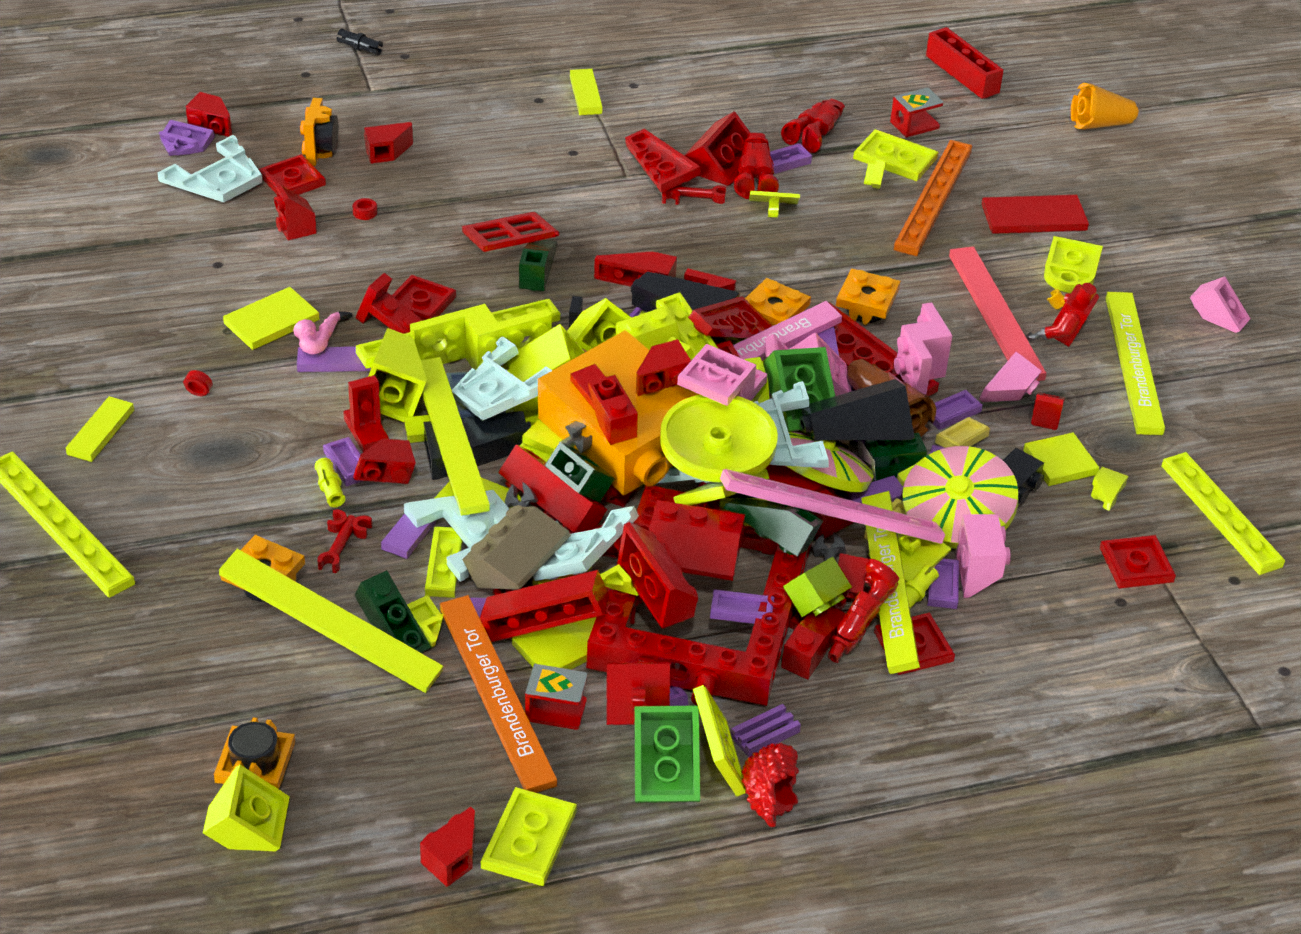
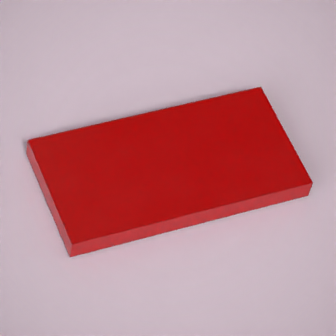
M1077 195L982 198L981 205L992 234L1088 230L1089 222Z

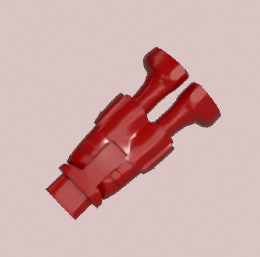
M832 98L814 104L811 109L802 112L798 119H793L783 126L781 130L782 139L785 143L794 145L802 137L803 147L809 153L817 152L822 146V136H825L832 130L834 124L842 115L845 105Z
M748 133L744 141L742 156L738 162L739 175L734 179V190L739 196L749 199L750 191H755L754 178L756 177L758 179L757 191L777 193L779 181L773 176L774 163L771 158L766 135L763 133Z
M869 559L865 565L866 573L864 574V580L871 587L869 593L865 591L858 592L851 607L838 623L836 636H832L830 640L832 647L828 652V658L835 663L840 661L843 654H849L858 642L863 639L866 628L880 612L879 607L898 587L900 579L890 567L878 560Z

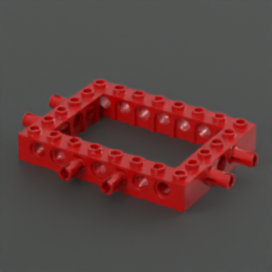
M701 482L699 484V487L706 485L707 483ZM646 486L637 508L639 516L633 524L650 530L656 501L675 503L673 497L685 492L659 486ZM720 499L691 506L719 510ZM744 526L741 547L762 551L763 554H775L763 593L764 596H768L767 601L772 604L773 611L772 613H765L762 619H755L746 652L632 629L630 625L635 622L636 608L638 604L642 603V598L640 595L636 596L606 587L609 596L604 615L596 617L587 641L586 668L607 672V663L670 662V686L693 690L704 685L711 696L713 694L767 706L789 630L790 620L795 608L783 586L805 572L813 540L808 549L799 556L789 555L779 548V544L773 540L759 536L753 527ZM611 545L602 556L618 559L619 553ZM761 602L758 611L766 612L767 602ZM693 692L691 696V701L693 702V704L698 706L695 694Z

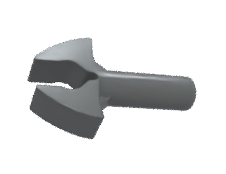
M574 421L565 426L570 436L561 442L571 447L576 445L581 454L591 448L592 435L587 438L582 436V429L586 425Z
M523 482L524 495L521 501L517 498V487L512 484L507 492L505 504L507 507L517 505L529 507L531 503L538 502V498L534 491Z
M833 533L834 543L831 545V548H828L825 545L824 534H821L813 547L814 556H823L824 561L831 557H834L836 560L838 554H846L843 540L836 533Z

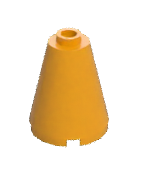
M1091 83L1079 85L1077 88L1081 89L1079 94L1074 95L1072 98L1071 120L1076 122L1077 125L1074 127L1077 129L1085 130L1131 124L1138 117L1139 110L1134 101Z

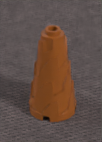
M860 359L850 363L847 377L855 390L893 379L905 385L914 433H919L921 437L928 431L925 427L926 423L929 420L933 424L936 416V405L930 397L921 393L907 382L904 384L890 372L886 373L875 364L871 365L866 360Z

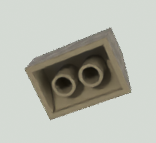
M517 505L510 508L506 512V516L499 523L493 525L489 529V533L481 541L475 543L471 547V551L462 560L477 588L518 590L524 586L571 535L567 529L538 508Z

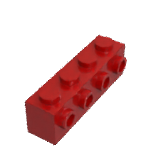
M947 27L929 33L926 56L981 99L1000 93L1004 69Z
M516 444L498 472L506 479L505 485L510 488L513 484L517 487V492L522 491L523 493L522 483L524 482L538 498V502L531 503V505L535 507L541 506L544 509L543 513L554 521H560L570 534L592 530L597 527L608 509L599 502L577 493L545 466L546 461L532 450Z
M594 570L489 596L486 598L480 620L491 642L602 616L604 615L609 593L599 571Z

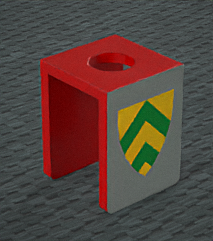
M930 88L896 95L893 97L890 122L906 138L937 130L940 128V124L926 110L943 106V101ZM899 111L902 112L903 116L899 117Z
M534 664L525 692V714L529 722L578 730L587 703V698L582 696L587 681V673Z

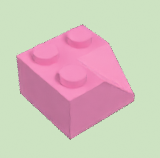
M963 514L955 557L956 560H959V577L964 598H970L1002 578L1005 565L1010 564V548L1005 547L1006 531L1004 526H1000L998 514Z

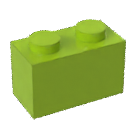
M831 557L783 587L801 617L810 612L817 616L845 599L842 593L852 586L834 557Z

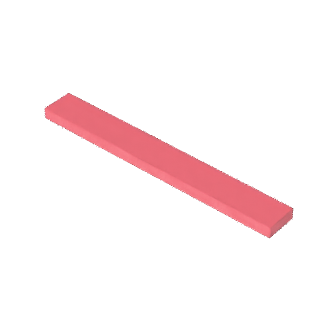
M974 246L950 249L949 257L1007 361L1017 352L1042 371L1037 381L1045 380L1046 371Z

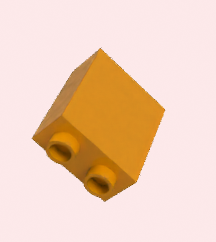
M626 330L538 378V419L562 440L570 436L565 426L574 421L585 424L586 427L582 429L581 435L586 438L592 435V446L583 453L615 478L611 485L622 495L628 494L643 484L646 486L657 484L665 477L669 468L673 467L664 455L660 444V430L663 418L678 402L691 396L699 395L696 392L676 385L638 396L636 394V372L649 349ZM596 364L606 377L616 375L638 412L637 438L610 445L599 427L595 410L570 381V373Z

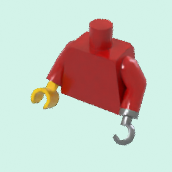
M1090 283L1076 284L1072 293H1066L1065 296L1062 295L1059 289L1053 290L1050 293L1052 297L1047 298V301L1054 309L1062 307L1052 326L1042 327L1041 331L1035 334L1027 333L1025 335L1027 340L1034 341L1041 337L1044 340L1054 338L1070 347L1099 299V295L1096 294V287Z

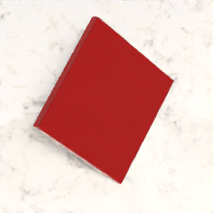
M670 662L607 663V725H635V706H670Z

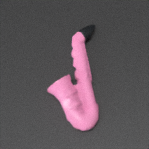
M346 311L333 313L319 326V331H316V326L311 320L304 319L299 321L294 326L293 331L294 335L300 339L299 345L302 351L310 355L323 352L327 348L328 340L332 336L337 322L346 321L353 314Z

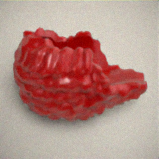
M771 743L767 747H762L759 752H753L752 756H749L745 761L741 771L743 774L741 782L744 783L745 793L748 794L747 802L751 804V809L756 811L758 816H761L769 827H776V816H782L785 811H792L793 805L798 803V797L792 791V786L796 784V775L799 773V769L796 767L798 754L791 745L783 743Z

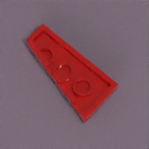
M646 129L625 137L627 148L661 193L701 175L699 165Z
M743 296L694 309L688 317L694 323V327L698 332L714 337L749 338L773 326Z

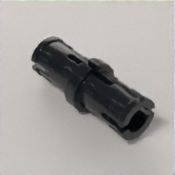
M343 28L338 31L337 35L342 36V38L337 37V42L353 46L357 51L364 50L379 56L383 50L378 48L379 46L383 47V42L368 38L363 33L356 34Z

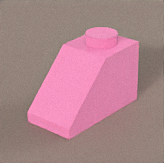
M1225 276L1200 285L1190 297L1193 306L1198 310L1202 319L1232 332H1240L1250 320L1249 315Z
M1015 352L984 388L979 400L982 402L1021 400L1026 393L1031 395L1040 384L1037 379L1042 371Z

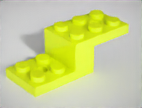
M486 304L412 323L410 324V336L414 339L420 360L441 357L442 363L446 364L466 358L470 366L476 370L484 362L482 357L487 351L492 353L497 348L496 342L502 336L515 344L517 349H520L551 330L552 314L548 309L497 322ZM530 336L525 342H522L524 337ZM443 338L440 343L435 344L437 339ZM508 362L501 365V367L508 369Z

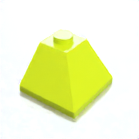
M605 298L581 312L567 332L584 350L589 351L616 336V323L631 317Z
M239 764L234 768L209 805L203 834L227 849L277 851L281 846L290 796Z

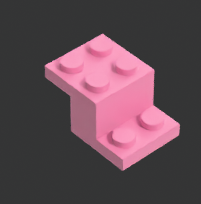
M932 302L922 304L917 323L902 325L901 335L897 339L898 354L897 358L894 359L895 371L901 375L904 384L907 382L923 394L927 393L929 380L945 377L952 341L951 332Z
M816 332L791 348H788L774 333L765 338L766 358L774 350L826 347L835 396L852 392L847 377L846 363Z
M706 344L678 375L677 385L728 406L736 396L751 401L766 384L768 374L757 370L756 364Z

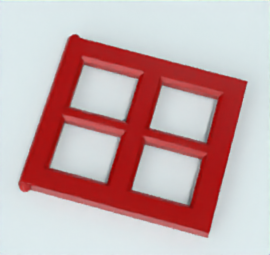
M536 212L462 226V232L483 252L554 238L560 235L558 230ZM527 221H532V222H534V223L525 224V225H520V226H516V227H513V226H512L513 224H518V223L527 222ZM498 227L501 229V230L486 232V233H482V234L479 233V231L488 230V229H493V228H498ZM536 229H542V230H543V231H539V232H535V233H530V234H525V235H522V234H521V232H526V231H531V230H536ZM507 235L510 237V238L501 239V240H496V241H491V242L487 241L488 239L497 238V237H502V236H507Z

